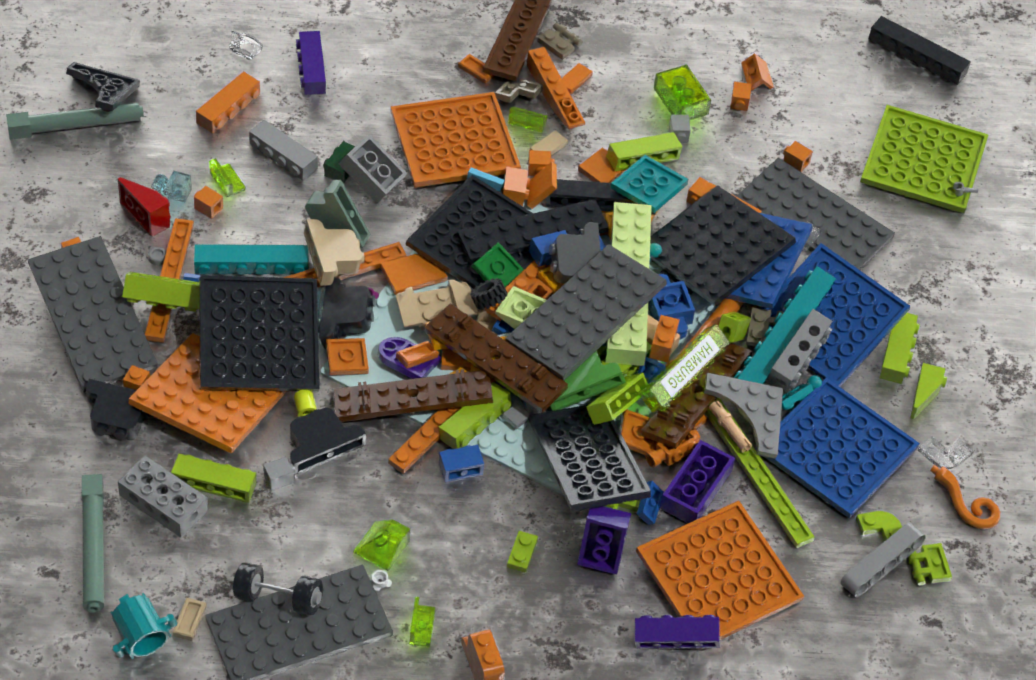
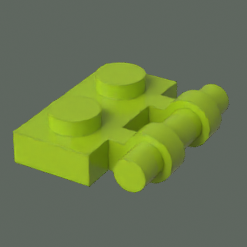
M942 543L922 545L921 552L916 553L915 550L908 556L909 564H912L914 570L912 572L913 577L917 580L919 586L926 584L925 577L930 578L931 584L951 581L952 574ZM924 561L926 568H921L920 562Z

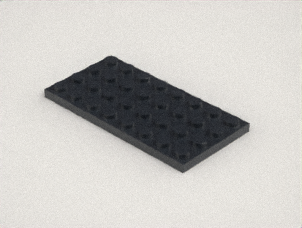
M588 405L529 415V423L571 512L651 497V490L614 420L594 425L588 414Z

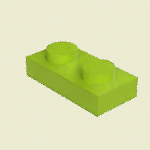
M518 531L507 562V568L524 573L527 572L538 541L537 535Z

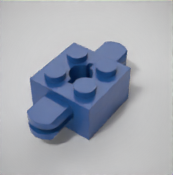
M658 274L667 280V285L648 302V310L651 317L659 321L661 315L680 319L677 333L680 335L681 340L687 335V325L693 323L694 305L684 281L671 283L667 275Z

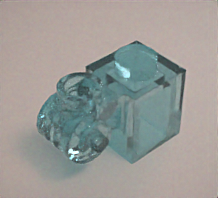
M173 170L168 180L165 175L158 174L151 188L158 191L162 196L167 195L169 199L186 203L192 190L191 175Z

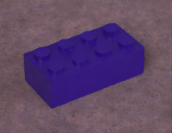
M700 440L663 493L660 509L686 523L701 518L731 474L735 457Z

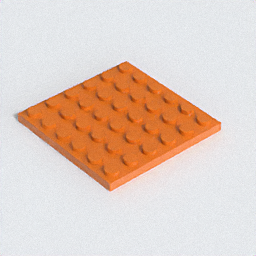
M495 92L391 106L390 112L414 187L467 180L468 171L471 167L493 176L505 174L506 167L521 169Z
M192 333L129 398L128 404L232 454L287 391L200 389V336Z
M739 500L636 548V553L677 616L692 615L694 617H703L704 615H714L719 617L720 640L802 601L805 597Z

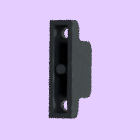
M334 277L333 283L326 285L319 339L324 349H326V339H340L343 335L363 334L370 330L371 322L374 321L373 307L376 306V299L374 295L371 296L367 286L346 287V284L342 283L339 277Z
M93 379L88 380L86 384L87 400L89 403L94 404L90 413L91 427L97 434L116 437L120 440H134L138 436L144 419L158 418L128 404L129 398L136 391L135 389Z
M328 407L316 409L303 417H297L290 424V439L296 447L290 453V463L294 465L296 474L366 446V433L359 425L344 427L335 412Z

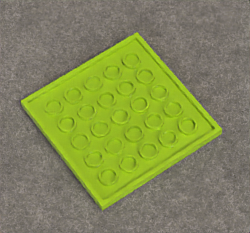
M886 105L860 182L965 213L971 192L956 196L953 186L955 182H961L964 184V187H973L989 134Z

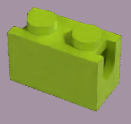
M735 311L722 314L715 336L721 337L720 341L727 344L745 339L751 318Z

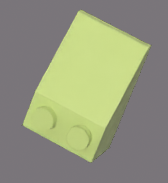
M513 286L507 297H505L495 311V314L512 328L516 329L547 300Z

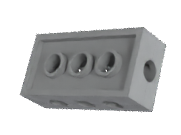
M813 309L772 367L767 381L775 387L783 388L785 393L790 388L793 390L801 375L808 369L811 360L815 359L820 347L829 338V334L832 331L830 326L833 321Z
M147 456L140 459L118 481L119 495L179 537H182L208 511L206 496Z

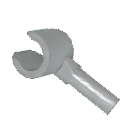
M961 182L954 183L953 189L956 196H961L967 192L978 193V188L964 187V184Z

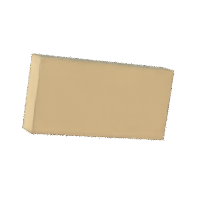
M555 130L530 147V150L551 151L552 156L568 145V140Z
M186 598L177 619L178 624L174 627L172 635L193 641L207 603Z

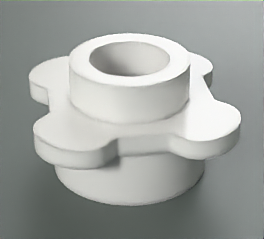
M377 570L369 575L373 588L377 592L382 588H389L392 585V581L388 579V574L385 570Z

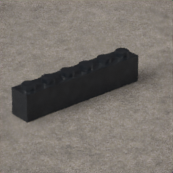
M880 16L871 27L869 40L956 85L968 73L971 61L883 16Z
M557 179V189L546 197V207L559 208L595 199L601 211L613 212L614 202L637 203L611 189V183Z

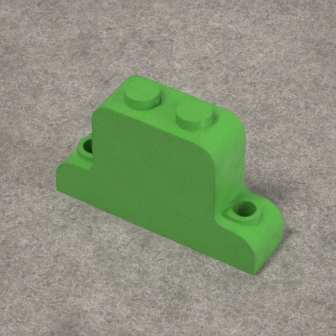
M595 351L564 380L568 383V389L550 406L553 411L563 409L626 383L617 363L603 365L597 351Z

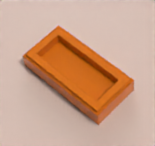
M468 54L458 63L460 69L485 84L495 76L483 72L485 63L471 54Z
M578 63L563 76L562 80L569 93L572 94L592 76L593 71Z
M425 341L398 351L396 358L408 369L438 358L439 352L433 350L429 341Z

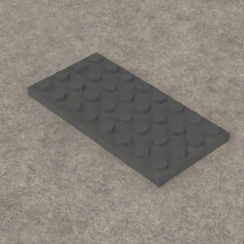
M780 158L771 163L736 196L758 208L763 214L812 224V231L804 245L806 249L813 252L822 243L859 270L895 235V232Z
M101 236L28 259L29 267L83 392H86V384L89 379L113 383L123 379L132 365L147 371L158 367V363L131 302H128L127 298L122 297L123 284Z
M608 244L506 337V342L564 381L667 285V280Z
M362 564L319 578L323 584V594L320 606L314 615L295 612L292 607L293 594L281 591L256 598L253 602L247 601L206 614L207 624L229 679L260 680L393 636L391 625L364 565Z

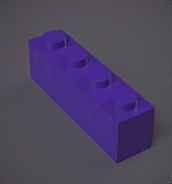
M320 31L299 32V39H296V50L300 49V52H297V61L301 62L298 68L299 75L303 76L300 77V88H304L305 95L326 94V78Z
M644 615L640 618H635L636 649L720 648L719 617L714 615H704L703 617L684 615L673 618L671 615H663L661 618H653L652 616Z

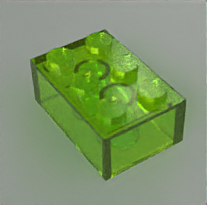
M687 64L656 73L654 90L671 115H689V120L709 115L711 98Z

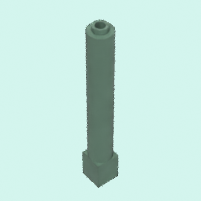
M139 103L119 105L110 112L96 107L36 115L20 112L6 114L9 139L12 140L32 137L31 133L141 121V117H144L143 106H139Z
M102 474L82 475L83 608L90 613L99 612L104 608V484Z

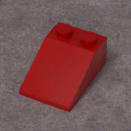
M118 178L120 204L151 237L170 227V202L165 196L163 197L156 190L125 178Z

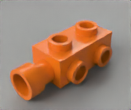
M695 429L691 430L676 449L657 442L656 451L652 450L645 455L647 463L654 468L661 464L662 460L668 466L680 461L691 454L700 441L698 431Z

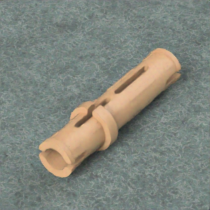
M719 401L713 402L709 409L718 419V424L725 428L742 453L747 452L751 449L752 444L736 425L732 415L727 413Z

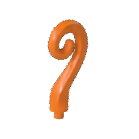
M933 465L930 471L935 474L934 479L948 490L953 506L964 522L982 530L991 529L999 523L1001 512L994 501L985 497L977 498L971 503L972 513H970L963 501L959 482L953 473L944 466L939 468ZM981 506H985L990 510L991 515L989 518H978L982 515Z

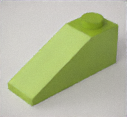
M926 363L922 364L914 396L911 419H915L939 395L941 387L945 388L947 377L944 376L945 368Z

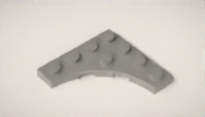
M707 373L704 393L718 397L726 402L730 401L738 407V411L746 421L751 423L754 429L753 434L756 440L757 455L776 459L779 446L783 388Z

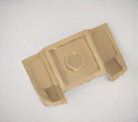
M449 280L447 288L414 293L413 288L409 287L404 292L398 293L396 299L404 328L418 325V327L424 330L425 322L433 320L450 303L468 314V316L477 315L478 309L470 296L472 290L466 282L460 283L456 280Z

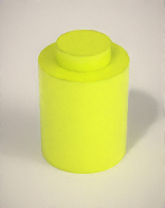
M300 390L294 394L298 417H303L317 409L312 391Z

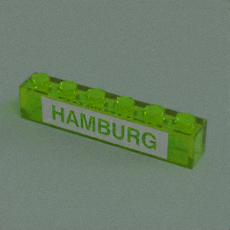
M717 324L704 329L639 393L652 413L658 410L661 412L666 410L671 405L669 402L677 399L682 394L681 390L688 388L693 383V378L699 377L704 372L703 369L714 363L715 357L725 352V347L730 342Z

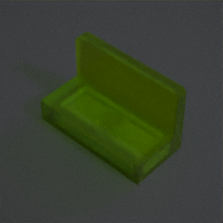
M511 107L508 124L542 133L548 116L518 107Z
M216 158L209 161L210 174L226 198L246 190L245 185L230 164L221 166Z
M415 597L409 645L430 647L436 607L419 605L420 597Z

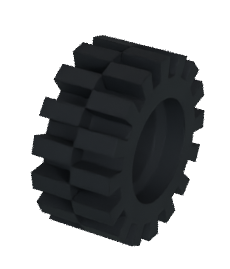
M493 278L490 281L486 280L485 283H480V286L474 287L475 289H472L470 293L476 308L479 310L496 306L495 304L501 303V300H504L508 294L502 280L499 278L495 280Z

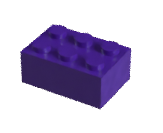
M605 506L590 508L577 565L617 575L631 513Z

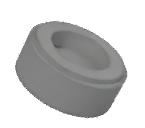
M163 247L151 248L148 252L149 262L153 265H162L166 250Z

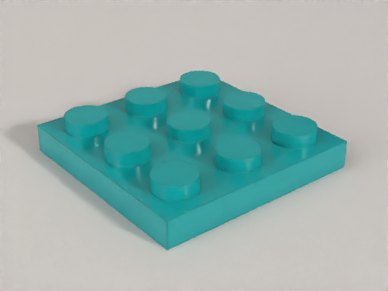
M644 155L611 183V189L637 204L651 205V212L655 213L688 185V178Z

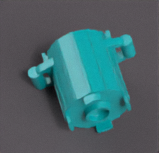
M144 593L129 597L128 594L119 598L120 604L116 606L113 612H110L112 620L123 638L119 644L113 646V651L119 658L129 654L134 659V656L141 657L156 652L166 643L168 636L172 637L169 630L178 624L173 614L159 618L150 599Z

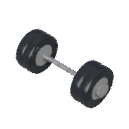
M244 562L236 571L233 581V595L239 600L253 602L258 598L263 587L293 594L292 607L297 613L314 615L320 606L323 584L319 578L306 575L301 576L294 590L264 584V571L260 565Z

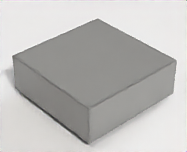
M517 403L503 413V418L517 430L529 420L530 414Z

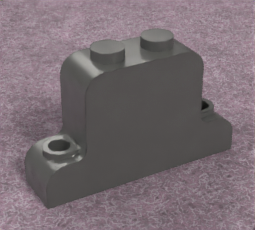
M587 223L583 229H579L578 235L560 234L553 244H550L549 254L552 256L550 270L553 272L556 282L564 284L568 282L600 252L598 223Z

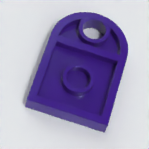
M390 337L383 340L378 349V357L383 364L412 379L427 377L440 363L441 359L438 356V358L406 369L396 358V353L416 344L404 338Z

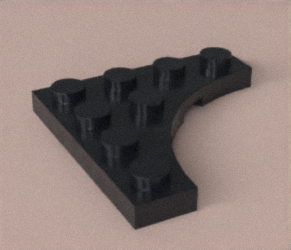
M73 62L66 69L67 75L85 81L98 92L99 97L96 100L95 107L101 108L106 112L116 109L140 86L139 79Z

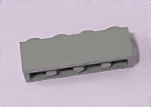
M263 120L249 131V144L253 148H257L266 157L273 159L279 166L284 167L301 180L306 179L318 169V156L266 120Z

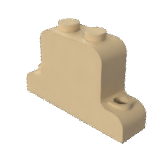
M317 219L306 220L303 234L320 286L331 285L334 277H337L338 274L358 273L360 264L364 263V253L360 250V241L356 238L355 233L349 229H325L322 222Z

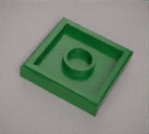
M499 242L471 266L484 281L499 278L502 280L504 287L524 270Z

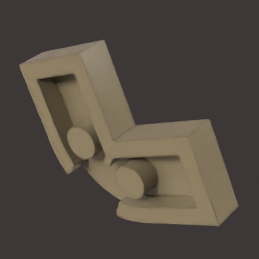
M523 79L520 80V83L510 84L506 82L495 92L497 99L509 103L518 95L535 99L543 91V84Z

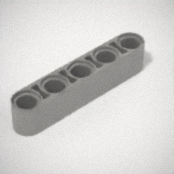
M907 523L842 577L841 585L855 597L861 596L924 543L926 535L911 523Z

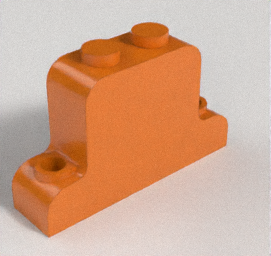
M488 629L462 637L461 644L474 680H504V665L491 630Z

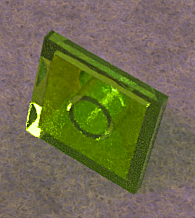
M393 519L375 521L353 550V553L389 571L410 542V528Z

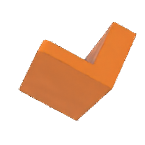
M754 53L741 62L746 82L752 84V91L762 84H765L770 89L774 87L768 65L758 55Z

